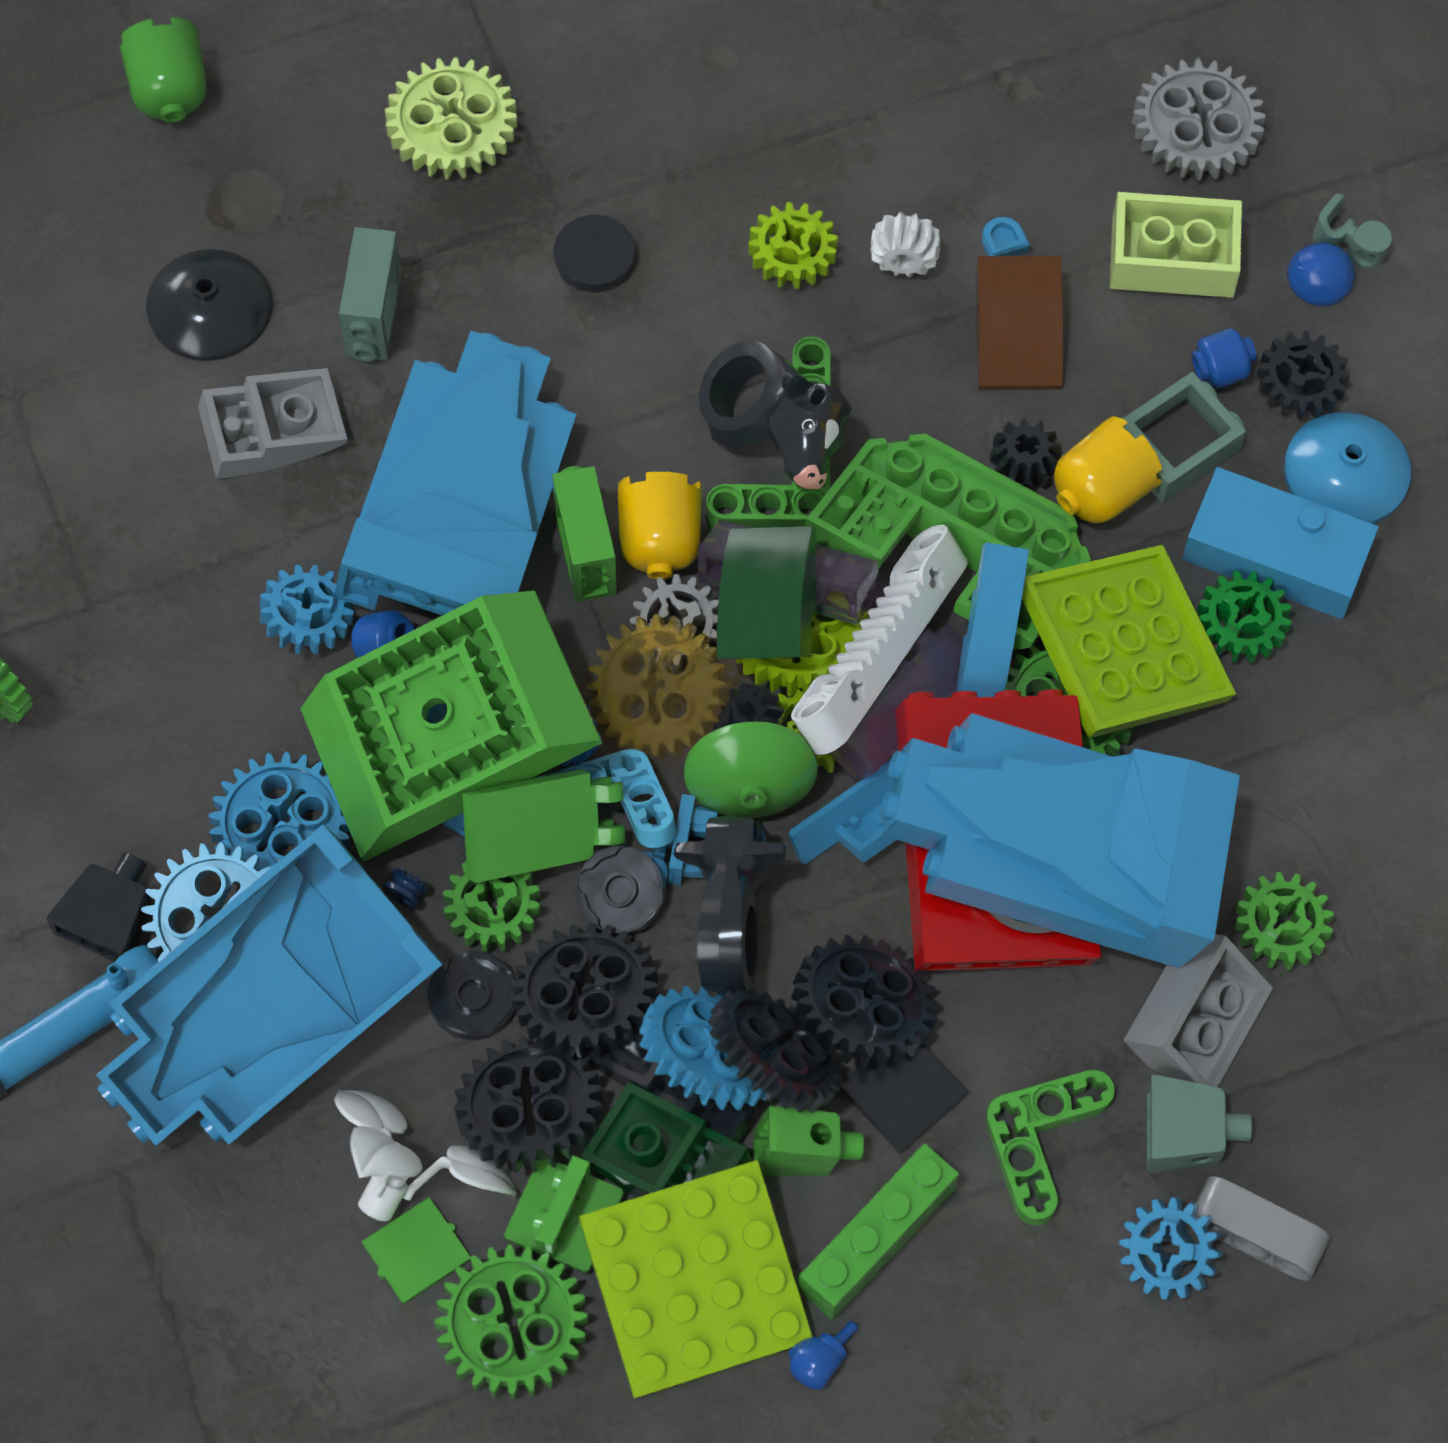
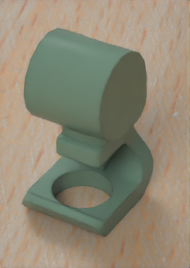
M1335 194L1319 214L1312 234L1314 244L1328 243L1339 247L1344 242L1348 247L1347 254L1354 264L1365 269H1373L1380 266L1392 242V234L1389 228L1378 221L1364 222L1357 228L1354 226L1355 222L1349 218L1340 228L1331 229L1329 224L1340 214L1345 201L1343 194Z

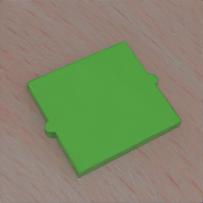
M430 1197L361 1241L378 1267V1277L387 1280L403 1306L454 1273L457 1267L461 1268L471 1261L469 1254L454 1234L455 1225L446 1222Z

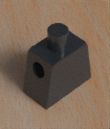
M123 853L113 872L97 864L88 865L49 912L46 919L53 934L113 962L127 951L137 947L143 931L142 926L145 925L148 914L142 912L141 909L152 904L150 896L145 893L147 888L137 883L147 867L145 862L132 854Z

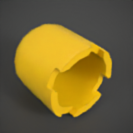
M1115 416L1107 418L1067 451L1057 462L1054 473L1056 490L1058 492L1057 501L1061 508L1069 515L1075 514L1080 519L1090 523L1109 521L1162 483L1161 479H1158L1156 476L1162 470V465L1156 452L1142 434L1135 439L1123 428L1128 424L1126 420Z
M646 472V481L632 483L630 477H625L618 483L620 550L627 564L647 573V577L651 579L660 577L662 579H669L673 576V573L687 568L696 560L700 549L702 483L688 484V475L674 472Z

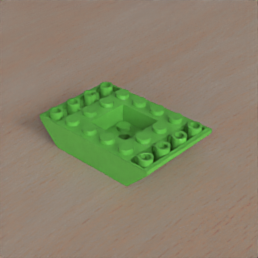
M535 591L480 596L327 673L322 677L300 708L360 858L364 862L463 813L462 792L531 779L602 744ZM436 704H446L447 714L445 718L439 723H428L427 715L429 710Z

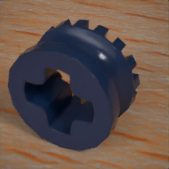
M400 868L393 869L391 872L393 880L384 883L382 890L396 903L409 909H416L419 905L417 897L426 894L427 886L424 885V882L419 881L418 877L411 879L413 874L409 873L407 875L406 870H401Z

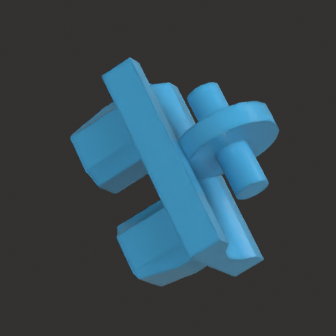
M682 794L676 825L677 834L674 840L663 847L653 848L652 850L653 858L664 859L666 848H672L669 864V884L681 885L682 876L704 878L699 867L684 863L673 855L676 843L689 842V836L705 838L707 820L717 817V811L694 806L695 796Z

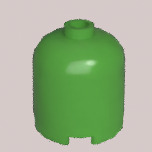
M178 17L171 18L172 24L154 26L152 19L134 24L122 33L123 43L120 45L132 101L135 107L148 117L161 119L165 122H178L199 108L207 94L198 28L191 21Z

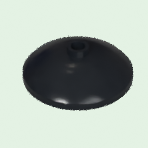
M205 249L190 252L176 258L157 274L148 291L146 311L154 335L171 352L192 360L214 361L225 359L244 351L260 337L270 318L271 295L265 277L252 262L233 252ZM203 288H212L207 293L199 292Z

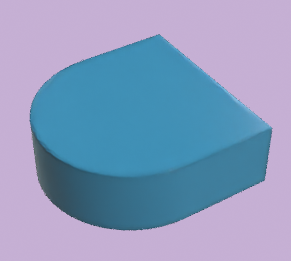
M997 217L990 220L983 229L982 246L986 256H1020L1029 253L1030 244L1022 227L1015 220L1008 217Z

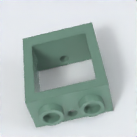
M354 227L339 318L346 356L354 357L360 361L388 359L402 278L396 231Z
M1193 371L1122 418L1128 422L1123 428L1135 439L1142 434L1158 456L1162 470L1156 476L1158 479H1161L1162 483L1151 492L1162 504L1239 453L1246 434L1240 417L1233 411H1228L1218 400L1213 387L1205 381L1202 382ZM1187 400L1219 435V438L1174 468L1141 430Z

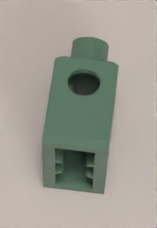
M1151 1075L1146 1088V1172L1216 1165L1221 1162L1225 1154L1226 1141L1250 1142L1252 1132L1251 1114L1225 1113V1091L1223 1089L1161 1075Z

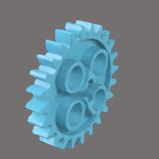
M219 842L215 854H211L209 847L205 843L200 844L199 857L196 858L189 850H182L184 863L181 865L168 859L167 864L172 873L169 876L157 872L154 874L162 886L159 890L146 889L145 893L156 900L154 905L145 906L141 909L142 912L153 916V921L143 925L142 930L155 932L157 936L147 944L148 948H163L164 950L157 961L162 960L210 919L209 915L206 914L207 910L210 907L220 908L235 882L240 883V889L229 899L224 907L271 867H266L258 872L256 869L261 859L259 856L254 854L244 862V848L237 846L232 855L228 856L226 844ZM208 873H217L221 879V888L215 895L205 897L200 890V881ZM190 909L194 914L195 924L189 932L179 934L174 927V918L178 912Z

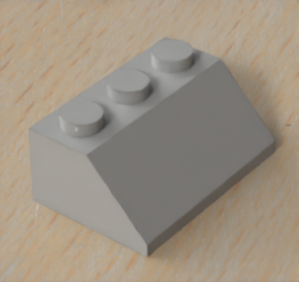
M1215 934L1212 943L1180 968L1166 965L1123 1041L1148 1067L1166 1077L1218 1087L1273 987L1225 935Z

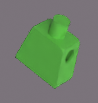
M769 1106L753 1131V1161L758 1160L763 1177L827 1176L840 1159L861 1160L863 1156L864 1139L862 1132L840 1131V1116L833 1112L815 1111L811 1113L809 1110H804L802 1113H799L795 1108L784 1109L783 1107Z

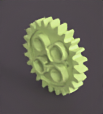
M454 57L451 66L445 67L443 61L438 58L436 69L431 70L425 63H422L421 75L418 76L414 72L408 71V84L396 82L397 94H389V107L385 108L387 136L391 137L392 149L400 150V157L403 162L412 158L413 170L417 171L423 165H427L428 176L430 177L436 173L437 169H443L445 179H449L452 170H458L460 176L466 178V168L472 167L477 173H482L481 162L486 161L494 166L496 164L495 152L505 155L507 153L506 142L514 141V128H517L516 102L514 99H511L510 87H502V77L500 75L490 78L488 66H484L477 72L475 71L474 60H470L465 67H459L458 58ZM476 112H485L483 114H474ZM420 122H429L427 124H417ZM455 140H460V141H462V142H460V143H451L452 141H455Z

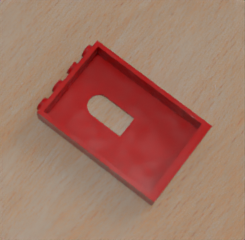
M1005 690L996 692L994 697H978L975 691H960L951 694V698H935L932 692H915L909 694L908 698H904L895 709L898 751H901L912 738L947 748L948 739L953 727H959L971 713L1082 747L1077 695L1064 696L1062 690H1044L1038 692L1037 696H1021L1020 691ZM905 842L915 971L1090 966L1101 958L1100 944L1056 931L1047 933L1018 931L1004 925L986 910L926 893L928 876L923 874V866L929 849Z

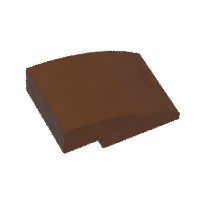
M978 256L975 272L978 390H1062L1063 302L1061 256Z

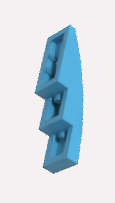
M987 542L982 545L977 588L972 594L968 631L963 637L956 692L975 691L978 697H994L996 692L1005 691L1023 593L1028 549Z

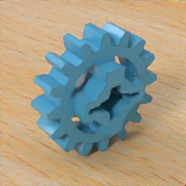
M295 565L293 575L280 570L278 572V583L268 580L266 582V592L261 593L259 606L261 608L260 623L267 624V637L279 635L280 648H284L289 643L295 644L296 654L301 653L303 646H310L312 653L318 654L319 644L324 643L328 648L333 649L336 637L345 639L348 625H352L353 604L334 598L336 584L333 583L334 572L329 571L324 576L318 575V566L313 565L309 573H303L301 566Z
M1171 1198L1168 1208H1166L1162 1199L1152 1200L1153 1212H1150L1145 1207H1138L1136 1213L1140 1221L1125 1222L1124 1226L1132 1235L1131 1238L1119 1241V1245L1130 1248V1255L1122 1258L1121 1263L1124 1265H1134L1136 1270L1129 1277L1131 1282L1141 1279L1146 1280L1143 1289L1144 1293L1151 1294L1157 1287H1160L1161 1299H1171L1174 1289H1176L1180 1298L1190 1297V1284L1198 1291L1207 1287L1202 1278L1203 1274L1209 1276L1217 1275L1218 1270L1210 1264V1261L1213 1258L1223 1257V1252L1212 1248V1242L1222 1236L1220 1232H1209L1206 1228L1213 1220L1211 1215H1205L1200 1218L1196 1216L1198 1204L1190 1203L1183 1210L1181 1198ZM1163 1218V1221L1160 1222L1159 1231L1153 1236H1144L1148 1228L1155 1221ZM1186 1223L1193 1228L1199 1242H1194L1187 1233ZM1172 1240V1244L1179 1246V1254L1170 1256L1169 1252L1163 1251V1242ZM1143 1254L1148 1255L1155 1264L1156 1273L1149 1268ZM1190 1260L1198 1261L1195 1268L1187 1276L1179 1279V1275L1182 1274V1266Z

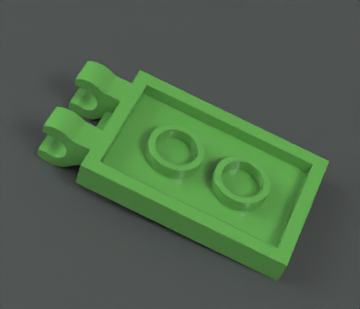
M580 769L462 792L467 879L474 883L589 860L594 855L595 845L612 846L625 843V825L614 826L612 819L598 821L597 802L613 803L623 800V782L612 783L611 777H600L590 780V773Z

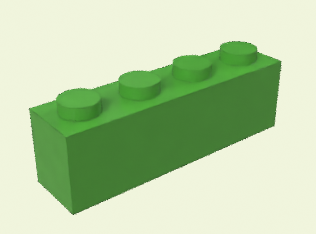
M924 1143L799 1275L798 1291L833 1321L955 1191L959 1173Z

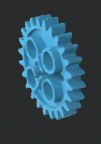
M289 752L284 753L281 763H275L272 755L267 753L265 765L261 767L256 761L249 759L250 772L245 774L243 771L235 768L233 771L237 782L235 784L226 781L221 782L222 790L226 797L213 796L214 806L219 811L209 813L211 825L216 826L209 830L212 842L226 844L228 856L232 855L237 846L244 848V862L256 854L261 858L256 869L258 872L266 867H273L284 857L277 854L279 848L287 844L298 846L323 824L330 828L345 847H350L351 845L349 836L344 833L350 830L327 775L324 776L325 769L323 763L319 761L310 769L307 755L305 754L299 758L296 764L291 762ZM282 788L286 790V793L278 799L266 797L267 793L272 789ZM300 792H305V793H306V794L301 795V796L295 801L296 796H297ZM310 810L323 812L322 816L317 820L307 821L302 819L303 815ZM289 817V822H284ZM252 822L261 824V827L254 833L245 834L240 832L245 824ZM268 843V846L263 852L257 851L258 849L263 848Z
M684 986L680 994L674 989H669L666 997L658 995L654 1004H651L647 1010L639 1033L643 1035L640 1047L649 1050L645 1057L646 1061L659 1063L654 1072L656 1075L668 1074L671 1077L668 1083L670 1088L679 1084L685 1087L684 1097L688 1098L693 1093L699 1094L702 1105H706L710 1098L715 1099L718 1107L723 1110L728 1101L737 1110H741L745 1102L754 1107L759 1098L767 1099L765 1091L761 1088L757 1091L751 1089V1080L747 1077H737L739 1069L734 1065H728L724 1062L728 1054L715 1048L719 1040L709 1034L713 1029V1026L708 1023L709 1018L712 1016L710 1011L723 997V993H716L715 997H710L708 992L703 987H700L697 995H695L688 986ZM777 1046V1047H776L767 1057H765L763 1060H767L768 1058H770V1057L777 1051V1049L779 1048V1046Z

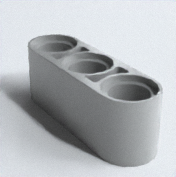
M1210 1176L1196 1201V1204L1199 1205L1196 1216L1198 1218L1205 1215L1212 1216L1213 1220L1206 1228L1209 1232H1220L1222 1237L1218 1240L1299 1280H1311L1330 1240V1236L1322 1228L1223 1178Z

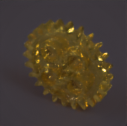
M654 614L651 626L649 627L645 619L637 617L635 631L629 626L621 624L620 629L623 638L619 640L610 635L606 636L608 643L612 647L609 652L600 649L596 650L595 653L603 660L602 666H589V670L599 675L598 681L586 684V688L598 692L599 696L589 701L588 704L591 707L602 708L603 710L594 719L596 723H611L605 733L607 737L615 738L622 733L619 740L620 747L627 749L635 741V750L645 754L650 745L652 755L661 757L664 745H666L671 754L678 755L680 741L692 748L695 745L693 738L695 732L702 736L709 734L704 726L706 720L711 722L720 721L712 710L714 706L721 707L727 704L723 699L716 697L717 691L729 688L728 683L717 680V675L726 671L727 667L719 663L713 664L712 661L717 658V648L704 649L710 637L702 633L694 638L697 626L687 623L680 631V619L672 616L665 627L663 617ZM660 647L661 654L659 655L657 665V660L655 658V649ZM685 653L688 659L687 667L681 674L674 675L670 667L671 661L677 654ZM636 654H642L645 658L644 669L639 674L632 676L628 669L629 661ZM658 678L665 681V688L658 689L657 693L650 691L651 684L657 683ZM684 696L687 700V711L680 718L674 719L670 712L671 703L677 697ZM642 697L645 704L644 712L638 718L631 719L628 714V706L633 699ZM658 704V711L661 715V721L659 724L656 725L654 723V718L656 717Z

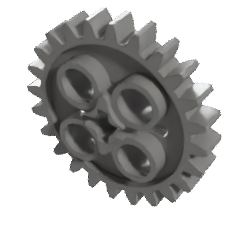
M1196 59L1194 68H1189L1184 60H1180L1178 71H1175L1169 65H1165L1163 75L1160 76L1153 73L1150 84L1143 83L1140 96L1136 97L1132 124L1136 125L1135 138L1143 139L1141 151L1154 150L1151 162L1156 163L1164 159L1166 161L1165 172H1169L1175 166L1180 167V178H1184L1188 171L1192 170L1195 172L1197 180H1201L1204 171H1209L1214 179H1218L1221 167L1229 174H1232L1236 163L1245 166L1248 155H1255L1258 143L1261 142L1264 132L1263 125L1266 114L1261 113L1263 100H1254L1256 87L1244 89L1246 77L1243 75L1232 79V67L1230 66L1222 73L1217 71V61H1213L1208 69L1203 68L1200 59ZM1169 105L1178 106L1179 108H1174ZM1179 138H1185V139H1188V140H1190V141H1183V140H1181V139H1179Z

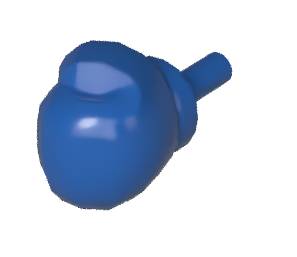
M849 1321L834 1338L827 1333H822L818 1338L812 1337L798 1342L789 1351L791 1374L801 1384L810 1389H823L827 1385L828 1379L846 1358L847 1353L842 1345L858 1330L857 1325Z

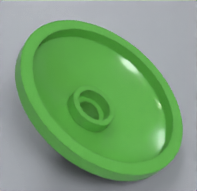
M742 722L719 728L704 736L692 747L684 764L686 787L689 793L695 796V800L705 808L717 811L718 814L723 816L752 819L778 814L798 803L812 789L818 772L816 754L807 740L790 728L768 722Z

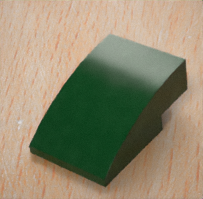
M816 526L730 529L719 591L717 659L811 658V614H817Z
M629 1081L599 1126L597 1133L594 1134L580 1156L581 1159L590 1162V1167L636 1198L752 1161L747 1147L708 1128L705 1120Z

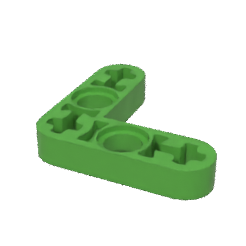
M1087 1070L1001 1095L989 1104L985 1118L986 1127L1015 1212L1026 1224L1033 1226L1045 1224L1053 1217L1058 1203L1057 1193L1036 1133L1105 1112L1111 1105L1115 1090L1112 1080L1104 1072ZM1092 1083L1095 1090L1103 1089L1104 1092L1101 1093L1099 1102H1094L1091 1096H1085L1077 1099L1075 1110L1071 1109V1097L1066 1089H1072V1097L1085 1093L1087 1084ZM1048 1094L1056 1096L1062 1102L1063 1110L1055 1116L1044 1115L1037 1106V1100L1040 1097ZM1006 1108L1009 1114L1018 1115L1013 1123L1016 1138L1008 1141L1006 1144H1003L1002 1141H1007L1010 1134L1004 1121L997 1122L995 1120L999 1117L1000 1109ZM1023 1133L1026 1135V1137H1019ZM1016 1149L1027 1150L1034 1158V1165L1027 1171L1016 1170L1010 1165L1008 1155ZM1040 1176L1041 1179L1034 1181L1033 1188L1038 1199L1046 1198L1047 1202L1044 1203L1042 1212L1037 1213L1034 1206H1025L1030 1196L1029 1188L1025 1182ZM1016 1183H1024V1184H1022L1020 1187H1018Z

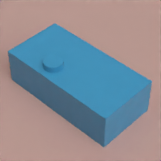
M1216 467L1187 538L1181 560L1231 579L1234 571L1238 570L1242 579H1248L1250 573L1254 571L1257 573V582L1263 583L1268 578L1273 579L1270 589L1273 592L1283 589L1285 591V599L1343 620L1379 526Z

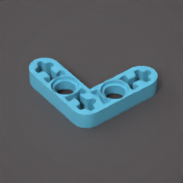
M635 749L622 750L581 763L577 767L571 766L540 776L544 777L580 769L590 773V780L611 775L612 783L623 782V800L621 804L641 845L649 848L663 847L673 841L677 834L672 809L644 752ZM638 795H653L651 799L644 802L632 801ZM655 816V821L658 826L653 827L648 822V819Z

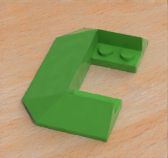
M926 433L909 435L908 441L887 443L885 438L869 439L806 518L805 522L806 526H816V542L834 571L848 554L878 570L905 534L915 538L922 531L932 526L946 525L968 559L967 568L976 572V575L957 599L953 612L968 620L972 594L977 588L982 545L986 542L1028 549L1025 577L1091 561L1086 546H1082L1076 532L1078 525L1074 515H1069L1058 504ZM1021 599L1013 650L1031 648L1039 637V633L1023 599Z

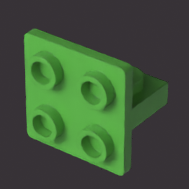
M572 1156L568 1166L557 1162L555 1168H552L546 1159L540 1161L538 1172H532L504 1233V1238L507 1242L524 1249L527 1246H531L532 1252L541 1256L547 1252L550 1255V1260L563 1263L569 1268L587 1274L593 1264L578 1216L620 1203L624 1195L623 1189L591 1176L590 1162L576 1156Z

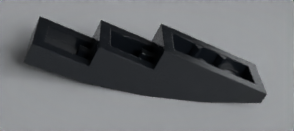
M634 1032L633 1041H629L622 1036L617 1038L618 1050L616 1051L607 1043L602 1044L601 1054L596 1057L592 1047L585 1048L581 1058L588 1056L591 1066L624 1087L629 1081L705 1120L708 1128L737 1143L759 1111L756 1106L752 1107L746 1102L741 1110H737L728 1101L723 1110L718 1107L715 1099L710 1098L706 1105H702L699 1094L693 1093L688 1098L684 1097L685 1087L679 1084L670 1088L668 1083L671 1077L668 1074L656 1075L654 1073L659 1063L646 1061L645 1057L649 1050L640 1047L643 1036Z

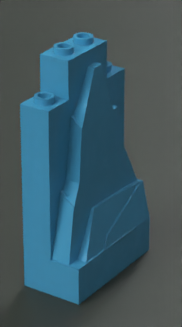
M470 331L456 373L448 371L444 366L436 362L424 363L415 360L360 517L356 519L341 561L334 598L375 611L379 597L382 595L440 615H445L480 596L519 591L553 487L552 474L558 472L577 415L569 412L560 404L537 401L551 357L542 355L541 352L532 347H518L503 342L498 336L491 333Z
M973 713L959 727H953L948 739L947 748L912 738L901 751L896 750L888 768V777L893 778L891 792L888 791L885 794L880 808V818L885 819L882 835L929 849L923 866V874L928 876L926 893L1176 968L1183 966L1214 941L1240 775L1193 760L1136 748L1127 755L1112 757Z
M323 824L109 1003L115 1010L110 1017L116 1026L127 1037L134 1033L138 1040L96 1075L102 1082L97 1089L113 1108L120 1104L131 1116V1119L127 1122L128 1126L143 1143L150 1139L155 1146L158 1145L199 1110L204 1115V1118L199 1122L215 1142L223 1138L229 1145L437 970L443 962L330 828Z

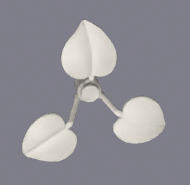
M339 1090L336 1094L335 1104L338 1110L347 1120L357 1125L351 1134L350 1145L359 1178L372 1176L358 1202L360 1209L368 1216L380 1221H390L402 1198L411 1200L415 1191L442 1168H449L450 1173L464 1183L516 1198L518 1193L515 1185L503 1168H496L494 1159L490 1157L482 1161L480 1160L478 1150H469L466 1146L458 1145L450 1146L446 1152L448 1157H440L415 1181L407 1185L408 1177H415L420 1174L422 1164L413 1151L398 1142H394L391 1138V1132L403 1134L406 1131L407 1122L403 1114L389 1101L368 1092Z

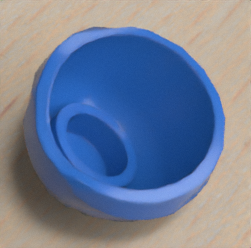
M1316 243L1303 248L1294 255L1287 269V279L1292 291L1305 302L1316 306H1329L1340 302L1351 292L1356 277L1354 265L1349 255L1340 247L1328 243Z

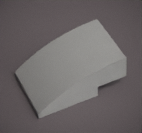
M328 368L246 376L243 386L202 390L198 410L216 479L248 475L287 466L326 453L347 442L346 432Z

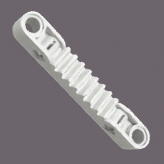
M946 525L932 526L914 538L891 572L890 586L884 588L886 597L877 598L878 608L869 609L870 619L862 620L860 622L862 630L854 631L852 634L854 641L845 643L846 653H840L836 656L838 664L829 666L830 674L819 675L814 679L793 709L791 719L814 753L819 755L830 753L838 749L849 739L966 569L968 559Z

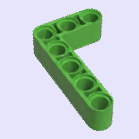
M813 336L804 337L799 340L793 349L792 365L809 382H821L830 385V349L827 343ZM805 361H815V362H817V363H819V364L814 365V366H809V365L804 364L803 362H805ZM830 460L827 466L826 482L820 489L805 490L793 481H791V485H717L710 490L706 498V524L708 529L716 536L728 538L730 529L806 526L805 522L808 515L803 514L801 511L814 509L830 489ZM726 507L734 510V512L720 514L716 510ZM770 508L775 510L776 513L764 515L759 510Z

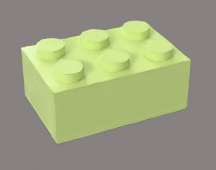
M1118 192L1112 218L1110 289L1233 298L1240 275L1242 201Z

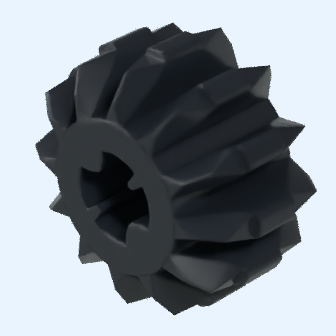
M1025 417L1020 421L1019 427L1008 421L1004 426L1003 433L997 432L993 437V449L990 450L989 459L991 464L995 465V471L1006 477L1008 476L1009 479L1015 482L1023 483V486L1031 489L1033 481L1044 487L1048 483L1049 476H1054L1057 462L1062 456L1061 445L1056 444L1057 435L1055 431L1043 433L1044 424L1042 420L1035 427L1029 426Z

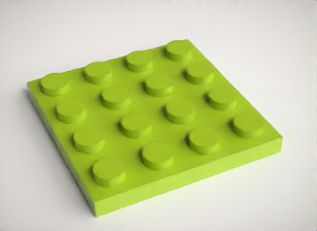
M1163 545L1025 577L1022 593L1023 602L1067 694L1076 695L1078 698L1080 721L1088 738L1225 703L1236 695Z
M758 1160L578 1216L633 1398L792 1348L801 1340L812 1338Z

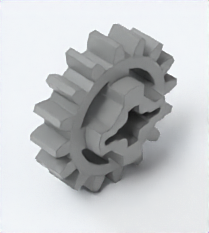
M674 574L672 584L666 585L661 577L657 578L658 589L653 592L647 587L642 589L646 598L645 603L641 601H634L633 603L634 610L640 616L630 618V624L632 628L641 629L633 635V639L636 645L646 643L642 650L644 657L649 658L655 653L657 654V664L660 667H663L668 659L673 660L676 670L681 669L682 660L689 659L694 667L698 666L696 655L701 652L705 656L711 657L713 654L708 644L710 641L717 643V631L714 629L717 628L718 615L714 614L718 612L719 599L708 601L712 595L711 588L706 586L700 591L697 590L698 582L695 577H691L687 585L682 584L679 574ZM675 596L688 597L694 601L686 603L676 599ZM661 602L662 606L657 617L650 619L652 611ZM670 608H673L676 615H679L680 619L683 620L684 626L682 628L685 636H681L679 629H676L672 624ZM704 621H706L701 636L694 642L693 637L697 627L704 625ZM667 640L679 645L680 648H669L660 643Z

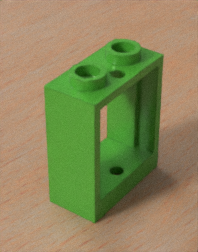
M571 466L559 473L552 474L555 517L574 602L617 595L615 553L595 466L586 468Z

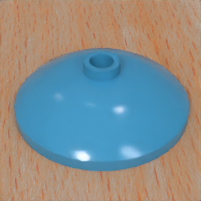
M1336 412L1313 419L1297 431L1289 443L1285 455L1284 477L1291 494L1375 524L1390 516L1403 502L1410 486L1411 463L1403 443L1386 425L1362 414ZM1346 453H1354L1359 458L1351 459Z

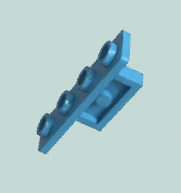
M891 760L789 831L788 835L796 857L802 864L809 863L837 842L841 843L862 863H865L896 841V839L882 835L885 819L880 818L883 798L888 791L891 792L893 778L888 777V768Z

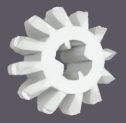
M899 212L897 217L884 215L882 222L876 223L875 229L872 231L870 250L872 261L879 263L880 270L893 271L894 276L906 274L911 278L914 273L926 275L929 268L935 267L936 260L939 258V229L932 227V222L929 219H918L917 213L912 216H905L902 212Z

